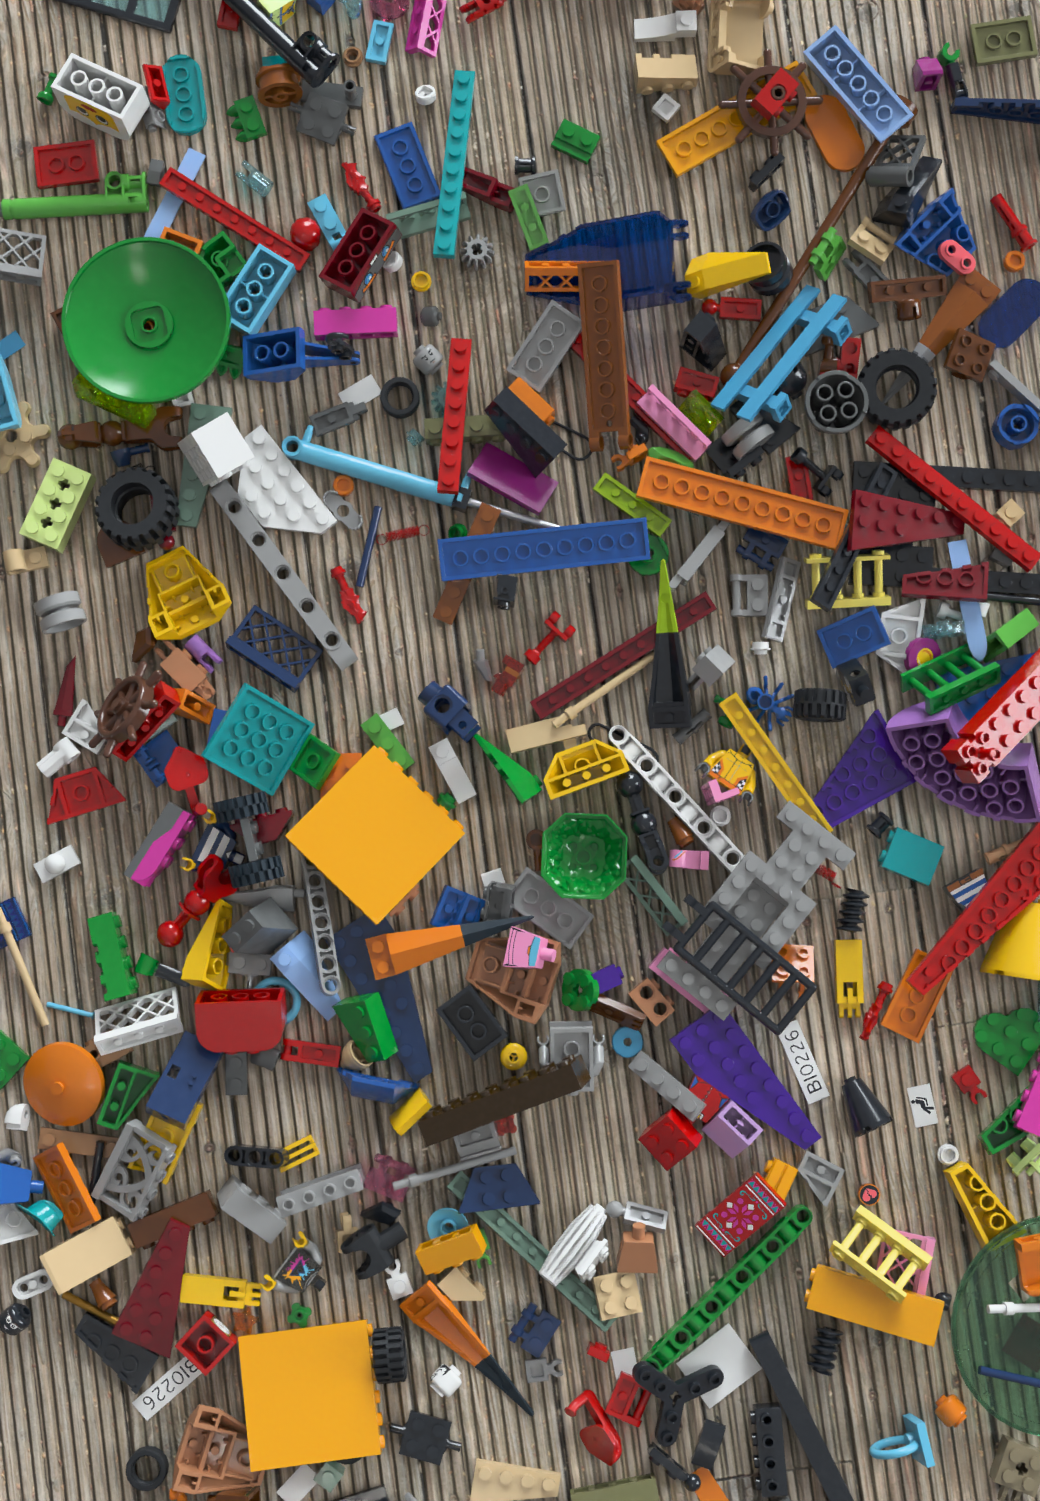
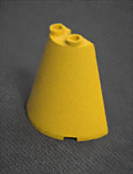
M1038 899L1037 903L1031 902L999 931H996L980 967V972L1040 981V899Z

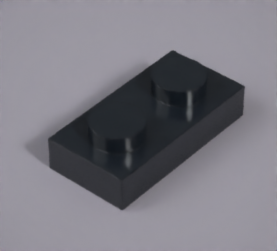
M780 152L775 157L771 155L764 162L765 166L760 171L757 169L751 174L748 188L754 193L783 165L785 157Z

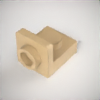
M1011 498L993 516L1006 527L1011 528L1025 512Z

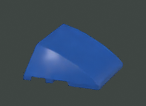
M953 187L928 204L916 216L911 229L904 228L893 244L940 274H946V277L954 270L938 256V247L946 240H954L970 254L977 249L968 225L965 224L961 215L962 210L956 202ZM948 247L949 253H953V249Z
M337 1068V1072L347 1086L351 1096L392 1105L418 1089L420 1083L401 1079L396 1081L361 1074L358 1071L347 1068Z

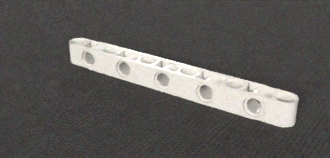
M616 725L612 727L608 733L610 743L615 748L623 751L628 764L694 833L723 867L731 873L744 857L743 853L634 736L623 726ZM620 730L623 733V739L620 741L614 740L612 732ZM646 760L651 763L652 769L649 772L641 769L642 761ZM672 791L679 793V802L674 803L670 801L669 794ZM700 822L707 823L709 827L707 833L702 834L699 832L698 824ZM729 853H734L737 856V862L734 865L727 862L726 858Z

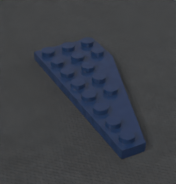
M363 915L333 934L337 960L359 995L379 992L398 1048L396 1054L414 1083L433 1072L409 973L407 970L394 976L375 980L365 939L387 933H395L386 917L375 925L368 917Z

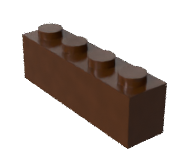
M209 1189L148 1214L142 1219L127 1224L136 1249L143 1247L145 1250L156 1245L155 1241L159 1240L170 1217L189 1225L191 1231L195 1229L194 1225L202 1222L203 1225L215 1221L214 1217L219 1214V1211Z

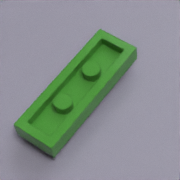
M528 184L509 190V196L530 251L548 244L549 240Z
M377 713L360 725L377 748L382 747L388 753L387 758L392 763L396 761L404 769L402 772L415 763Z

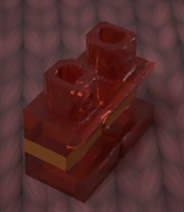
M508 655L502 661L503 665L506 666L502 674L497 673L493 676L496 681L491 688L493 692L502 697L508 688L513 690L525 669L524 664Z

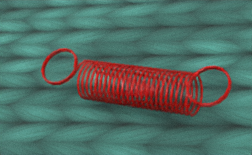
M417 525L416 528L413 526L412 529L409 527L408 530L406 527L405 529L386 532V542L389 539L391 542L396 539L398 541L400 538L402 540L404 537L407 539L408 536L411 538L412 535L415 537L416 534L419 536L420 527L418 528Z
M822 864L817 868L818 871L820 870L827 878L829 877L833 881L836 874L832 870L830 871ZM834 882L831 883L835 887L841 889L839 885L835 884Z

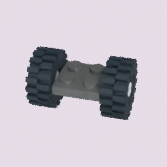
M265 791L213 803L217 824L240 819L249 862L228 867L232 888L244 887L284 877L280 855L261 859L264 848L262 841L258 842L256 833H259L257 820L253 821L252 817L247 818L270 812Z

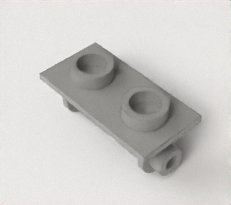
M143 86L150 102L148 89L146 86ZM150 102L147 108L148 113L143 115L146 129L151 133L157 131V127L167 129L164 122L165 115L161 108Z

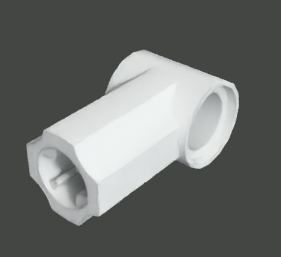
M65 737L53 746V750L36 765L49 778L65 764H70L78 758L81 752L68 737Z

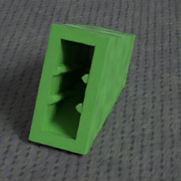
M1028 608L1015 615L986 637L987 651L983 659L985 663L1010 648L1039 625Z

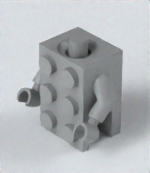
M592 1020L549 1021L550 1041L548 1035L545 1043H541L539 1036L537 1037V1045L540 1047L538 1054L541 1069L543 1065L552 1061L557 1064L562 1061L563 1057L573 1054L574 1057L582 1055L591 1079L582 1089L567 1095L576 1096L579 1092L594 1091V1077L599 1075L604 1064L603 1044L605 1036L602 1034V1041H595ZM549 1042H550V1061H549V1048H548Z

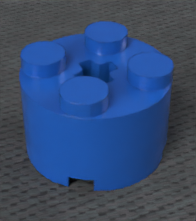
M1010 404L995 418L991 428L993 436L998 444L1008 450L1020 449L1037 435L1039 417L1036 411L1029 405Z

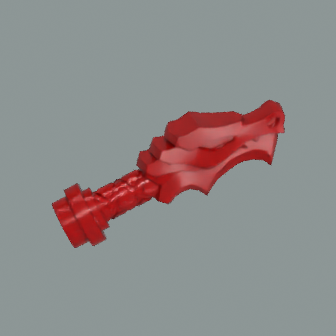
M343 162L341 166L346 172L347 186L355 194L361 195L365 199L367 210L377 213L382 208L381 202L370 195L368 191L369 185L365 183L366 177L359 174L356 170L357 163Z
M337 566L331 569L330 572L331 578L337 580L342 590L339 592L341 594L339 598L342 599L340 603L345 610L355 617L357 624H360L364 621L363 618L368 611H364L360 607V595H356L353 588H349L344 577L345 569L342 566Z
M881 981L878 984L879 994L863 1018V1031L859 1038L864 1041L869 1040L871 1031L877 1024L878 1014L883 1008L882 1004L886 996L893 992V985Z

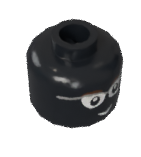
M14 1303L0 1313V1330L4 1334L15 1336L29 1327L31 1323L30 1309L20 1303Z

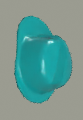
M39 1200L28 1208L15 1203L19 1209L42 1224L55 1237L52 1231L64 1215L53 1202Z

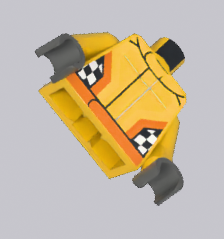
M743 743L737 753L732 749L727 751L721 749L708 755L694 769L695 772L701 769L703 771L702 778L707 775L713 780L717 779V782L728 790L738 787L740 792L737 795L740 796L738 799L739 803H741L742 799H746L748 801L747 806H750L753 801V793L756 787V771L753 769L754 764L747 760L752 751L746 744Z

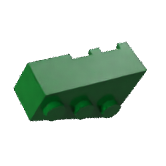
M379 992L346 997L332 1006L368 1063L385 1061L398 1052Z
M119 1059L97 1124L118 1130L138 1102L158 1079L160 1072Z

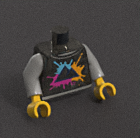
M302 1231L298 1232L301 1237L299 1240L292 1238L295 1247L273 1275L275 1279H272L268 1274L264 1275L268 1283H260V1286L265 1291L275 1290L282 1293L297 1294L299 1292L304 1293L307 1287L311 1285L320 1292L327 1283L325 1279L318 1275L323 1266L319 1248L315 1243L306 1238Z

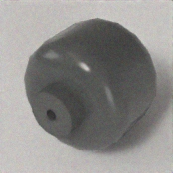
M436 306L424 307L420 312L421 323L426 327H436L439 324V320H442V313L439 312Z

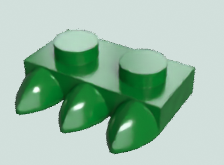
M253 95L233 101L234 105L227 110L226 115L238 118L233 121L231 128L237 130L244 129L236 136V141L249 142L266 136L267 132Z
M227 345L225 353L216 367L219 376L224 375L228 367L233 380L240 376L243 370V347Z

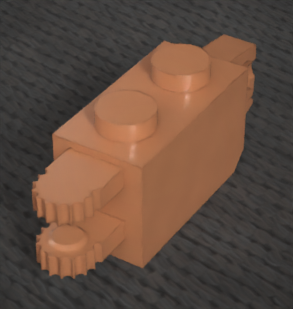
M163 640L164 644L173 652L167 657L160 648L156 647L154 649L163 660L160 666L182 688L198 693L207 701L216 694V691L208 681L209 678L206 676L208 671L200 663L196 666L191 661L194 657L186 649L182 651L178 647L176 648L169 640Z

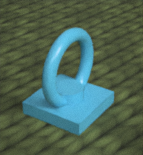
M911 1413L902 1415L907 1433L881 1439L869 1448V1454L876 1459H895L912 1453L913 1458L925 1467L935 1466L925 1422ZM893 1445H906L904 1447L893 1450H881Z

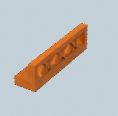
M524 261L525 292H579V285L573 286L569 282L573 276H578L577 264L601 261ZM529 276H539L543 280L537 286H529ZM553 276H559L563 281L558 286H553L548 280Z

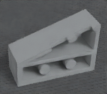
M233 1174L217 1193L220 1208L269 1244L275 1240L287 1225L285 1218L281 1217L277 1207L273 1208L270 1206L265 1198L257 1195Z

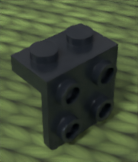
M720 436L711 443L706 453L725 477L738 480L746 473L745 470L751 465L755 467L763 460L761 457L765 451L759 445L738 461L732 454L736 445L727 447Z

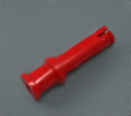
M999 193L994 196L990 202L1010 229L1011 238H1015L1021 247L1020 251L1022 253L1028 251L1038 241L1032 238L1027 230V225L1021 224L1002 194Z

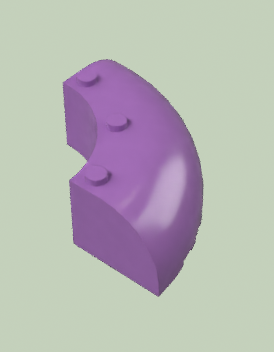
M921 702L898 712L888 721L886 731L890 743L902 759L904 767L911 771L919 784L924 788L927 787L943 802L951 806L955 805L964 809V812L977 817L982 815L993 818L994 821L1002 819L1014 821V823L1040 822V774L1032 742L1018 743L996 767H989L990 773L980 784L962 783L954 771L957 765L949 763L941 751L951 739H959L957 733L968 722L957 703L930 716L925 710V702Z

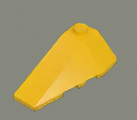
M709 252L691 259L684 277L688 296L703 299L770 274L771 269L767 252Z
M219 899L215 903L186 957L181 979L193 986L209 990L226 989L229 977V965H226L227 953H230L231 950L221 936L232 927L233 906L224 900Z

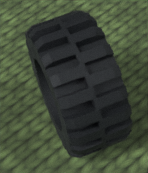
M889 348L885 352H878L876 356L871 357L867 361L857 380L863 383L868 393L869 405L865 416L871 424L880 425L883 429L889 428L891 431H897L901 428L904 430L914 424L916 425L926 416L932 408L937 395V378H934L935 371L932 366L929 367L927 364L928 360L925 357L921 358L918 356V352L914 350L909 352L907 348H900V350ZM894 370L907 373L914 381L916 387L915 396L911 403L899 409L884 405L879 400L876 392L880 377Z
M133 467L126 468V472L120 470L115 473V477H109L106 480L107 484L99 489L100 496H96L95 503L98 505V507L94 508L95 515L98 517L97 522L102 531L114 543L127 550H132L133 548L135 551H143L144 547L150 550L154 548V544L158 543L161 545L164 543L163 539L166 536L170 537L173 533L171 531L172 527L176 528L178 521L175 518L180 515V509L177 507L179 501L173 489L155 471L151 469L147 471L144 467H137V470ZM138 495H151L153 497V507L150 514L139 523L124 524L122 522V511L126 503Z

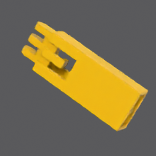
M834 940L835 1003L838 1004V1017L843 1018L844 1009H846L847 1018H852V1009H855V1017L860 1018V1003H864L862 940ZM843 982H853V988H847V996H844Z
M184 1273L180 1302L244 1309L245 1305L260 1306V1301L252 1300V1297L260 1298L261 1292L253 1291V1289H262L260 1283L248 1282V1279ZM224 1286L238 1287L239 1291L230 1290L229 1296L224 1295Z

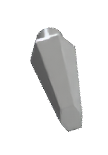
M477 649L476 659L473 662L486 681H493L489 660L485 659L484 649Z

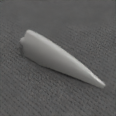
M273 885L236 891L234 894L222 897L221 899L244 906L256 907L272 897L283 911L294 912L296 897H305V889H296V885Z

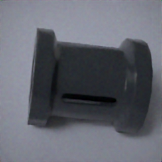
M515 156V175H518V173L535 174V156H532V158H519Z
M880 811L878 813L879 816L866 826L869 832L878 839H881V834L889 826L894 825L893 821Z

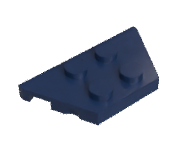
M516 1163L478 1167L472 1169L458 1214L540 1204V1200Z

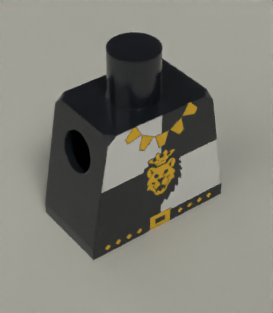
M856 658L836 666L844 692L847 693V700L858 707L876 699L869 675Z

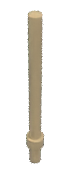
M654 652L649 653L573 707L569 706L566 708L562 715L551 721L553 726L557 728L566 721L573 720L580 711L654 661Z
M0 907V934H3L38 1020L41 1027L49 1024L48 1018L11 932L12 926L10 922H7Z

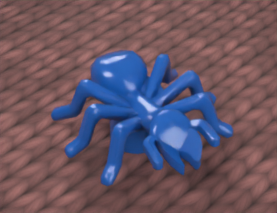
M764 676V693L758 687H751L746 692V699L750 704L756 705L748 708L750 712L758 709L762 710L756 718L758 723L768 710V731H772L771 713H775L776 722L783 727L784 724L779 719L789 722L786 716L792 717V715L786 709L793 711V708L789 706L777 707V704L794 698V694L774 701L784 683L781 682L773 694L770 695L768 694L767 676Z

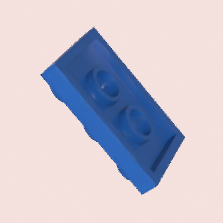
M875 605L817 630L832 669L837 668V665L854 658L858 659L892 644Z

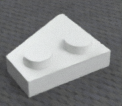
M82 699L63 729L62 734L97 755L100 754L107 740L103 739L95 748L89 747V741L98 733V718L94 715L88 702Z

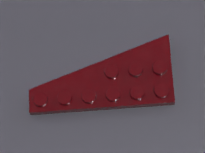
M856 489L852 491L847 552L961 536L964 534L965 522L949 510Z
M171 1217L112 1329L113 1335L169 1359L190 1231L189 1225Z

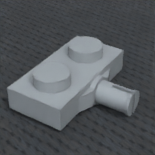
M230 952L228 973L245 976L243 989H252L253 977L271 976L272 961L270 958L273 955Z

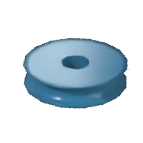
M623 1026L613 1034L612 1046L614 1051L621 1057H634L643 1047V1038L639 1031ZM625 1038L631 1039L629 1046L624 1045L623 1041Z

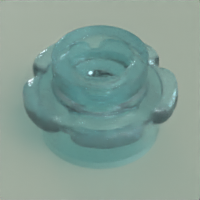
M414 428L406 432L408 434L406 439L413 446L417 444L422 446L421 443L425 439Z

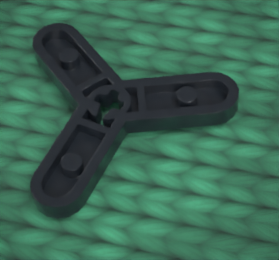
M646 1361L638 1362L632 1369V1376L635 1381L661 1400L655 1428V1438L664 1447L673 1445L677 1440L684 1403L719 1387L724 1380L723 1372L716 1365H708L677 1381H674ZM676 1391L678 1395H675L674 1399H672L670 1395H673Z

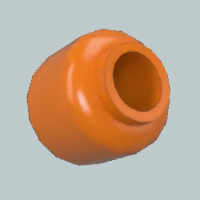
M943 1394L935 1402L937 1405L935 1415L947 1427L954 1426L956 1428L967 1417L965 1414L967 1411L966 1406L954 1394L948 1397Z

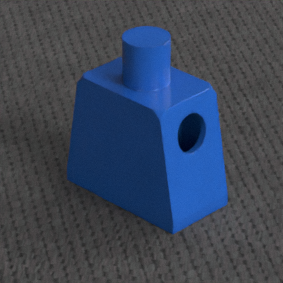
M0 1163V1205L29 1202L30 1193L43 1194L44 1181L31 1180V1170Z

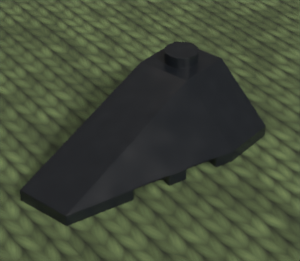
M922 156L915 167L912 186L894 187L879 203L872 221L911 229L942 164V159Z

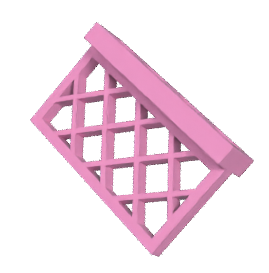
M895 1229L904 1237H909L907 1238L908 1240H921L920 1248L933 1257L935 1237L922 1236ZM881 1242L876 1271L882 1264L883 1257L892 1250L885 1242ZM886 1245L889 1250L884 1253ZM897 1258V1264L889 1268V1270L887 1271L886 1274L888 1275L893 1284H895L896 1282L894 1281L889 1272L897 1268L898 1266H900V1268L904 1272L905 1269L902 1266V1264L908 1261L907 1258L903 1259L902 1261H899ZM932 1260L924 1271L916 1269L913 1274L915 1275L914 1283L911 1278L909 1279L913 1286L912 1292L922 1295L926 1294Z

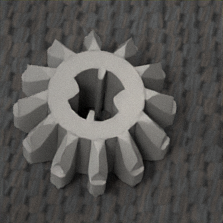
M479 234L476 235V239L469 236V242H462L464 248L460 249V254L463 255L461 261L467 262V268L474 265V269L477 271L478 266L481 265L485 269L486 263L491 264V257L495 255V251L491 250L493 243H487V237L480 240ZM473 251H481V254L477 253V255H474Z

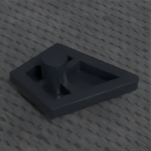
M382 1201L362 1210L360 1216L391 1225L401 1214V1210L395 1208L391 1202Z

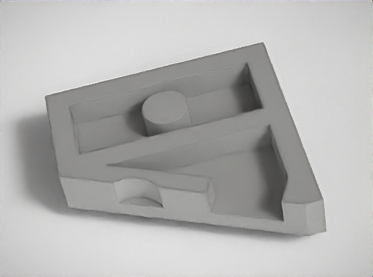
M805 1150L797 1166L798 1172L821 1203L827 1207L845 1170Z

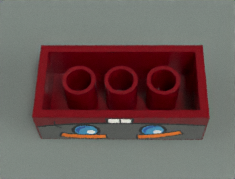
M362 207L319 274V278L327 288L360 303L401 238L400 230L395 223Z

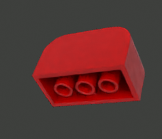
M285 987L201 990L194 1003L198 1041L205 1049L212 1052H225L228 1055L237 1054L238 1052L256 1054L259 1051L272 1049L279 1043L287 1021Z

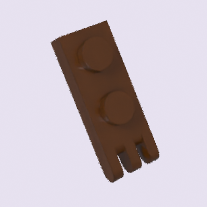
M599 994L597 1002L592 1004L591 1009H589V1011L636 1031L641 1029L646 1018L643 1012L610 999L603 994Z

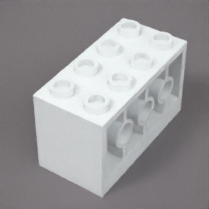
M228 412L190 433L177 443L203 486L209 484L212 487L250 465L249 460L254 457Z

